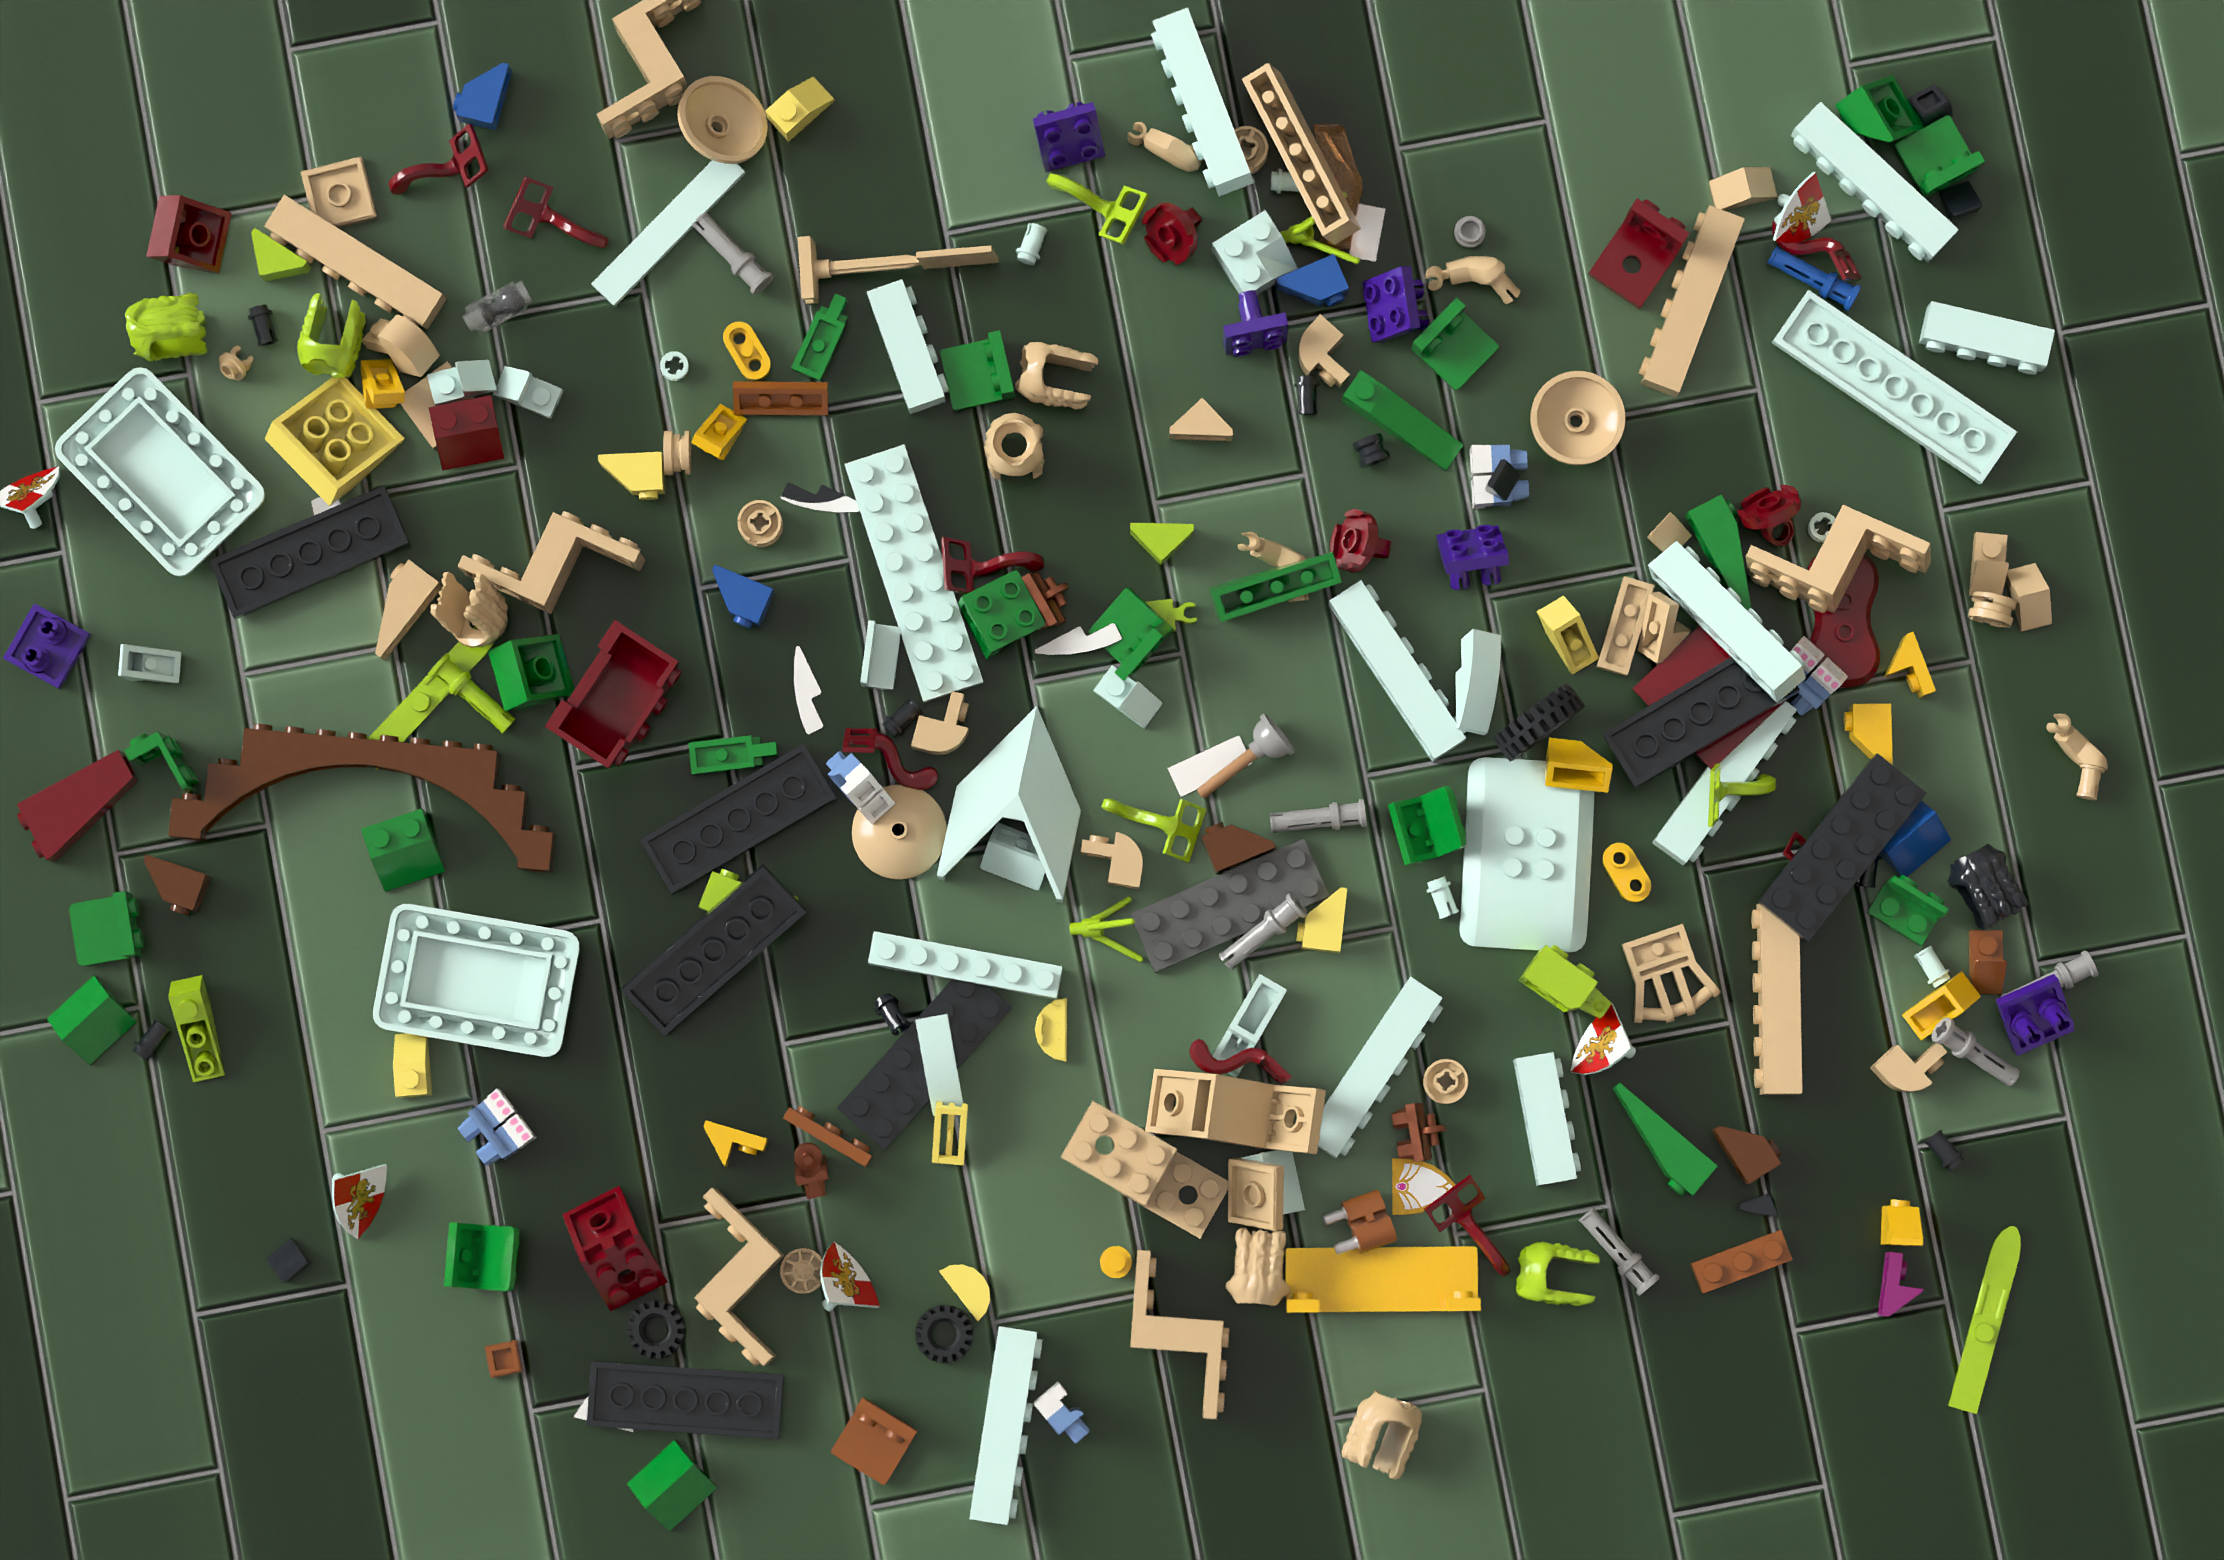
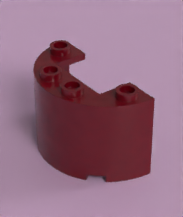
M614 620L597 646L601 649L579 684L567 702L561 700L544 726L607 768H611L614 765L620 767L630 753L628 750L636 740L642 742L651 729V726L648 725L654 714L659 716L669 701L665 698V695L669 688L676 684L682 674V671L678 669L679 662Z

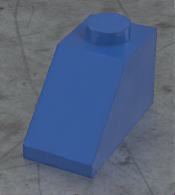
M501 63L464 84L462 93L456 94L453 111H456V116L460 122L496 131L512 75L509 64Z
M1334 254L1276 278L1275 283L1278 291L1317 306L1327 304L1328 307L1337 305L1345 300L1344 296L1349 291L1348 284Z
M714 564L712 571L730 615L735 617L733 622L748 629H751L752 624L760 627L775 594L774 590Z

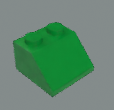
M559 634L510 640L488 651L504 711L531 708L571 696L575 690Z
M422 808L361 828L370 859L385 892L446 872L427 812Z

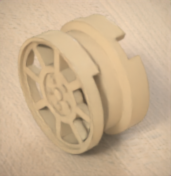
M1250 126L1238 127L1234 131L1250 173L1253 174L1260 170L1266 162L1268 143L1264 134L1258 129Z
M664 431L663 458L665 475H673L674 472H681V470H685V475H691L690 431H685L682 437L681 434H674L673 431Z
M755 500L746 504L739 512L737 519L738 529L742 538L748 544L760 548L768 547L780 538L783 531V521L778 509L770 502Z
M1973 592L1972 601L1974 606L1969 609V619L1979 623H1989L1991 626L2010 628L2012 626L2013 618L2011 617V612L2016 609V600L1995 593Z
M1438 1060L1432 1063L1424 1074V1090L1437 1103H1454L1462 1098L1468 1088L1467 1073L1463 1066L1454 1060Z
M805 1248L796 1249L788 1253L783 1259L780 1268L781 1279L785 1286L796 1293H811L822 1285L820 1271L823 1258L817 1252Z

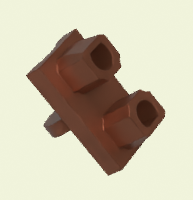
M1039 572L1034 574L1028 573L1023 576L1022 579L1045 621L1043 628L1059 626L1067 620L1060 608L1067 604L1063 593L1069 589L1067 583L1057 585L1052 576L1043 580Z
M1423 1103L1406 1104L1404 1109L1391 1114L1394 1128L1402 1129L1409 1127L1411 1140L1397 1142L1399 1159H1414L1415 1162L1431 1160L1430 1146L1440 1145L1438 1132L1447 1131L1446 1124L1436 1125L1435 1113L1425 1115Z
M805 1142L800 1144L794 1153L797 1186L804 1185L807 1199L825 1196V1180L828 1179L826 1154L822 1155L820 1148L814 1143Z

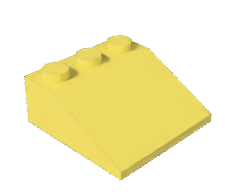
M334 377L273 420L265 437V440L329 506L351 491L405 439L377 409H366L364 396L347 378Z

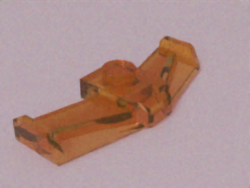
M1315 124L1312 128L1317 144L1340 189L1347 194L1346 200L1356 218L1360 197L1363 195L1362 177L1358 174L1344 126L1340 124ZM1321 235L1320 243L1338 250L1350 249L1352 235L1335 245Z

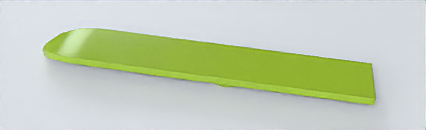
M458 642L448 654L450 655V660L463 672H470L488 653L493 644L470 648ZM428 674L368 739L379 740L380 735L399 737L398 742H404L449 695V688L436 676L431 677Z
M2009 1226L2004 1229L1995 1239L1990 1251L1948 1404L1950 1407L1977 1414L2019 1261L2021 1237L2018 1228L2015 1226Z

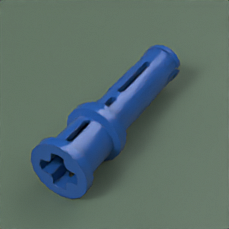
M1776 246L1767 264L1819 290L1820 297L1824 299L1829 297L1842 304L1846 311H1849L1862 287L1860 285L1853 286L1838 278L1836 272L1827 274L1806 261L1784 251L1779 246Z

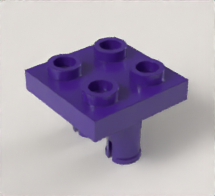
M1076 102V107L1072 103L1067 109L1055 113L1052 110H1046L1047 115L1040 112L1036 118L1032 119L1045 173L1105 156L1093 102L1087 104Z
M1400 266L1362 282L1372 343H1382L1416 329L1425 330L1428 327L1429 319L1419 318L1427 317L1428 314L1425 310H1418L1416 299H1421L1424 295V289H1415V287L1423 286V282L1420 279L1413 280L1411 266Z
M1250 290L1240 293L1238 295L1240 301L1238 307L1242 322L1223 326L1225 354L1241 357L1250 354L1253 349L1264 347V350H1274L1280 348L1282 343L1287 342L1288 322L1286 313L1264 317L1261 313L1257 292Z
M1480 525L1476 529L1463 531L1452 529L1443 534L1436 535L1437 547L1446 574H1450L1451 589L1460 590L1459 578L1463 589L1470 586L1468 571L1481 569L1482 584L1491 585L1490 574L1494 585L1501 582L1499 566L1509 565V557L1498 525Z
M34 603L3 659L61 689L91 634Z
M2055 974L1996 999L2012 1050L2017 1056L2075 1031L2074 1021L2070 1016L2059 979Z

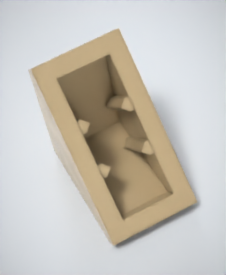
M1743 167L1709 181L1714 206L1724 211L1777 198L1770 167Z
M1203 398L1170 427L1169 439L1232 441L1233 429Z
M2036 563L2008 570L2006 581L2011 598L2017 601L2015 613L2020 631L2023 632L2052 624L2050 589Z

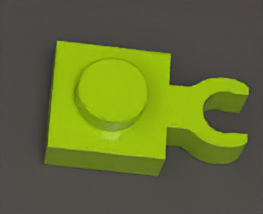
M1172 599L1146 602L1174 628L1172 632L1176 631L1175 622H1183L1184 624H1194L1197 622V617L1189 619L1184 616V611L1187 608H1195V603L1193 602L1184 603L1178 608H1173Z

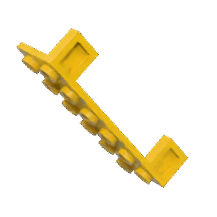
M1475 1246L1378 1247L1361 1254L1356 1248L1337 1255L1335 1248H1287L1285 1250L1286 1283L1291 1288L1290 1293L1286 1295L1287 1313L1481 1311V1298H1478V1253Z

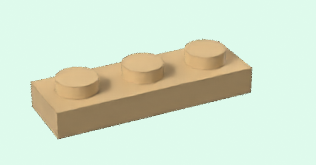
M1626 576L1623 577L1596 668L1623 676L1628 675L1642 629L1649 593H1652L1654 589L1653 584Z

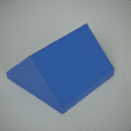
M1920 801L1879 854L1899 877L1901 875L1908 877L1951 841V838L1937 813L1923 801Z

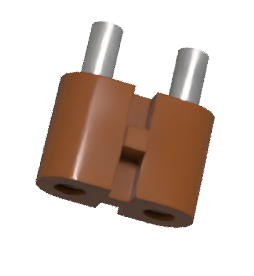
M1377 1189L1341 1202L1342 1209L1322 1216L1326 1226L1345 1219L1348 1227L1351 1228L1353 1238L1334 1244L1337 1255L1356 1248L1361 1254L1397 1241L1394 1226L1390 1216L1386 1213L1385 1204Z

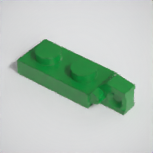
M835 293L829 308L821 306L819 312H816L791 367L792 370L816 381H822L846 327L848 317L842 314L848 302L847 298Z
M751 735L688 743L692 775L756 768V766H763V758L779 756L778 744L776 742L761 744L760 737H752Z

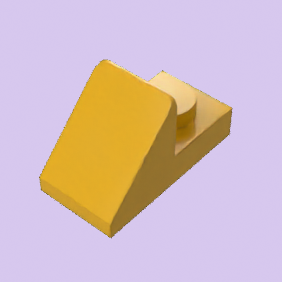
M392 359L360 361L366 409L393 408L396 406V403H404L405 391Z
M720 403L696 431L691 443L698 446L704 452L724 460L746 424L747 418L742 415H734L733 410Z
M1911 632L1902 638L1884 677L1908 669L1909 675L1906 678L1912 693L1917 692L1920 699L1931 695L1936 689L1915 634Z
M706 1120L704 1123V1128L725 1167L728 1166L734 1143L739 1144V1151L755 1156L758 1150L766 1151L769 1139Z

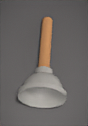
M1266 713L1260 716L1261 720L1253 729L1254 741L1248 745L1250 748L1197 789L1202 798L1208 797L1257 758L1260 760L1267 755L1269 758L1276 759L1287 754L1291 756L1295 753L1287 737Z

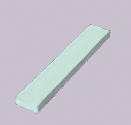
M712 160L591 283L592 286L615 307L693 228L692 225L694 222H697L696 219L704 212L708 213L746 174L745 171L737 163L725 164Z

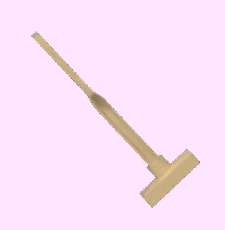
M811 236L798 237L801 299L805 300L806 305L819 304L818 279L831 278L832 275L909 269L917 265H922L924 269L999 263L998 255L991 245L916 252V256L900 255L830 262V259L817 260L816 245Z

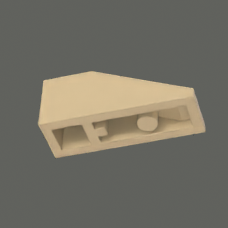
M410 560L405 565L400 563L390 576L393 580L389 584L375 652L384 661L443 587L437 580Z

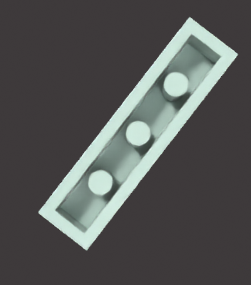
M901 279L867 291L870 305L910 414L946 402L944 393L948 392L949 389L943 373L937 375L933 364L937 363L938 359L933 345L926 346L923 334L928 333L922 315L915 316L912 305L917 304L912 287L905 288Z
M1932 301L1926 308L1919 343L1926 345V349L1938 353H1944L1945 350L1957 352L1958 357L1963 359L1975 360L1976 357L1988 359L1987 363L1993 366L2006 367V364L2018 366V371L2037 374V371L2042 372L2047 367L2055 330Z
M1554 1052L1514 1059L1536 1186L1577 1179L1576 1172L1581 1171L1578 1153H1572L1570 1141L1575 1140L1572 1121L1566 1122L1564 1109L1569 1108V1101L1566 1089L1560 1090L1558 1078L1563 1077L1560 1058L1555 1059Z

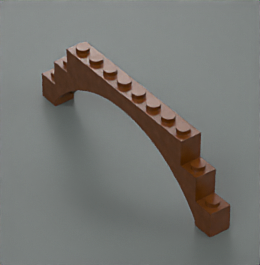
M254 724L253 729L244 728L240 766H237V760L219 758L217 764L208 763L204 801H201V795L182 793V799L172 798L168 836L174 839L206 842L207 832L227 813L251 796L289 778L335 768H378L394 771L428 781L451 792L472 806L489 821L507 842L518 859V869L552 873L556 835L548 832L549 827L530 825L529 830H525L528 794L522 792L521 786L502 784V790L497 789L501 754L498 751H493V746L487 744H474V749L462 748V743L454 741H443L442 746L430 745V740L422 738H411V743L398 742L399 737L380 735L379 740L367 739V734L348 732V737L335 736L336 731L317 729L315 735L304 734V728L286 726L285 732L272 731V725Z

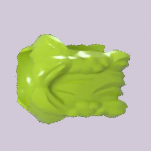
M189 292L179 296L145 298L129 306L125 312L127 320L126 330L129 335L130 344L136 350L133 355L154 362L163 358L197 356L207 353L206 343L201 341L207 335L205 327L202 326L206 323L203 311H198L195 307L199 304L198 295Z
M316 293L311 298L309 309L302 325L303 330L300 332V338L297 341L300 364L305 370L314 375L328 374L334 378L350 377L355 369L356 360L361 349L362 332L366 324L365 313L360 311L358 302L352 300L340 345L320 344L318 342L323 329L327 307L324 306L322 295Z
M1547 1242L1533 1243L1521 1251L1518 1258L1520 1275L1516 1279V1292L1518 1296L1526 1300L1544 1301L1547 1304L1553 1303L1556 1305L1571 1304L1573 1306H1581L1594 1302L1596 1296L1547 1289L1546 1269L1552 1259L1583 1264H1599L1600 1257L1593 1254L1589 1250L1581 1251L1577 1248H1570L1568 1245L1563 1246L1560 1243L1553 1245Z

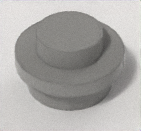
M1473 216L1461 218L1454 229L1456 241L1461 246L1473 248L1481 244L1486 233L1483 222Z

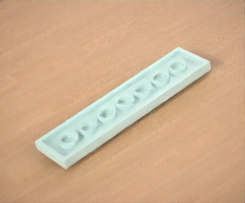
M1810 290L1806 292L1772 341L1775 346L1979 485L1984 481L2017 433V431Z
M905 445L846 463L845 468L923 703L949 695L952 691L958 692L983 684L984 682L954 592L947 591L944 587L943 559Z

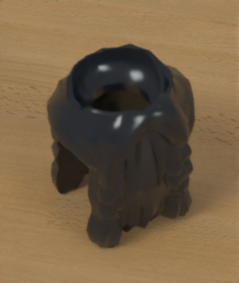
M1987 843L1979 850L1955 860L1954 864H1950V876L1947 882L1951 888L1956 889L1963 897L1966 905L1973 913L1976 926L1980 930H1986L1996 922L2002 921L2004 917H2008L2011 914L2016 915L2023 907L2028 906L2026 896L2020 891L2013 875L2006 866V854L2004 851L1998 850Z

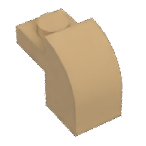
M1321 314L1302 335L1298 351L1299 363L1307 376H1310L1318 369L1320 371L1318 376L1327 385L1332 387L1335 384L1341 389L1349 380L1350 374L1329 355L1342 342L1344 335Z
M395 315L391 321L380 319L362 339L367 349L389 354L399 372L422 377L440 356L428 336L417 325L400 315Z
M951 692L944 721L919 715L911 744L913 750L934 755H944L955 751L964 743L969 734V728L958 725L959 721L965 722L969 703L964 702V694Z
M1116 832L1114 844H1108L1109 838L1090 835L1089 840H1082L1081 855L1111 860L1108 885L1139 890L1143 859L1139 847L1131 838Z
M1935 1043L1913 1062L1899 1045H1895L1879 1058L1870 1069L1891 1089L1900 1092H1913L1924 1089L1932 1084V1081L1924 1073L1926 1071L1929 1074L1935 1072L1945 1062L1941 1057L1947 1051L1941 1044Z

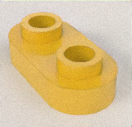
M733 322L728 325L724 331L723 340L742 375L746 379L755 382L765 379L770 373L771 361L753 329L744 322ZM739 334L746 337L743 344H736L734 338ZM752 362H760L761 368L758 371H752L750 369Z
M1614 843L1606 848L1602 855V863L1620 895L1626 901L1632 903L1644 900L1651 891V881L1633 850L1624 843ZM1615 853L1624 855L1625 861L1623 864L1614 862L1613 857ZM1632 880L1640 882V891L1635 892L1631 890L1630 882Z

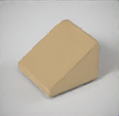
M1670 512L1647 538L1664 552L1676 541L1683 546L1692 535Z

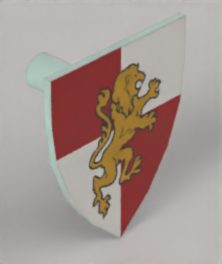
M1812 172L1795 189L1791 196L1786 194L1779 196L1778 205L1784 208L1774 218L1777 226L1773 240L1787 244L1798 243L1812 237L1831 221L1816 172Z
M60 466L31 474L0 491V507L23 513L30 528L39 527L42 521L36 508L53 496L51 490L59 479Z
M1612 1003L1600 1019L1597 1017L1594 1019L1582 1036L1573 1057L1571 1073L1582 1075L1598 1073L1610 1068L1624 1056L1630 1059L1635 1055L1636 1049L1631 1045Z
M386 1164L345 1176L341 1173H336L332 1178V1201L335 1215L344 1230L356 1239H359L370 1226L379 1210L386 1185Z
M833 1242L825 1252L821 1262L820 1278L826 1298L822 1302L823 1308L827 1311H832L837 1305L879 1308L880 1305L875 1290L862 1267L846 1250L836 1242Z

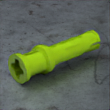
M448 653L428 673L431 677L436 676L449 688V693L455 696L458 694L502 734L515 721V717L504 711L494 699L471 680L472 677L468 671L463 672L450 660Z

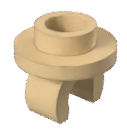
M239 345L233 347L230 353L224 352L219 357V367L222 374L229 379L238 381L246 376V371L251 368L254 359L250 356L244 361L237 358L241 351Z

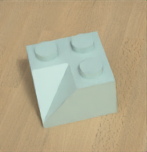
M1266 210L1212 243V253L1239 294L1255 290L1257 295L1275 285L1276 278L1298 269L1282 235Z

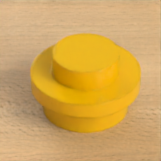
M1112 1246L1102 1253L1100 1266L1107 1276L1121 1278L1130 1271L1132 1258L1123 1247Z

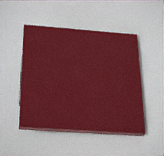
M1699 626L1632 690L1649 706L1731 656ZM1787 700L1699 751L1696 755L1712 769L1716 763H1721Z

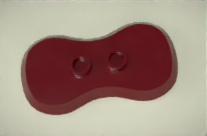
M1864 554L1835 613L1827 610L1825 613L1814 610L1815 623L1809 641L1825 655L1810 672L1813 673L1828 657L1848 676L1840 687H1855L1868 682L1874 677L1880 663V650L1871 627V608L1878 591L1879 575L1875 564L1866 554ZM1816 556L1811 560L1807 570H1810Z

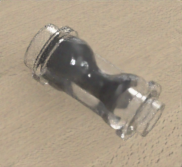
M522 280L516 284L511 282L464 307L467 313L462 315L470 332L477 330L479 335L526 311L528 309L527 306L534 302ZM498 297L495 302L487 304L490 300ZM500 313H506V314H504L503 316H501V317L495 319V317H496L498 314H500Z

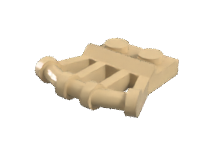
M1683 924L1622 944L1632 974L1631 976L1635 982L1634 1023H1642L1643 1020L1673 1022L1675 1017L1687 1014V1016L1696 1014L1695 1011L1711 997L1716 998L1721 993L1719 988L1696 963ZM1686 966L1704 986L1692 997L1681 968ZM1671 971L1682 1002L1673 1005L1669 1003L1660 975ZM1651 979L1661 1008L1644 1007L1645 980Z

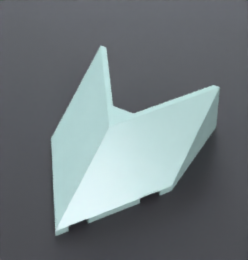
M1037 706L957 785L938 868V880L945 881L946 874L1002 818L1024 821L1057 903L1063 904L1081 809Z

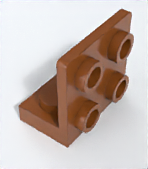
M862 1397L855 1408V1412L831 1449V1453L880 1484L885 1485L918 1430L865 1397Z

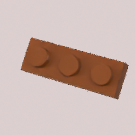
M733 381L734 415H828V382Z
M798 1106L796 1111L790 1107L788 1108L783 1119L866 1168L868 1167L873 1156L867 1153L870 1149L869 1146L855 1138L849 1143L840 1137L843 1132L842 1130L828 1122L823 1127L812 1121L815 1115L801 1106Z
M1778 1230L1690 1264L1703 1294L1793 1259L1782 1230Z

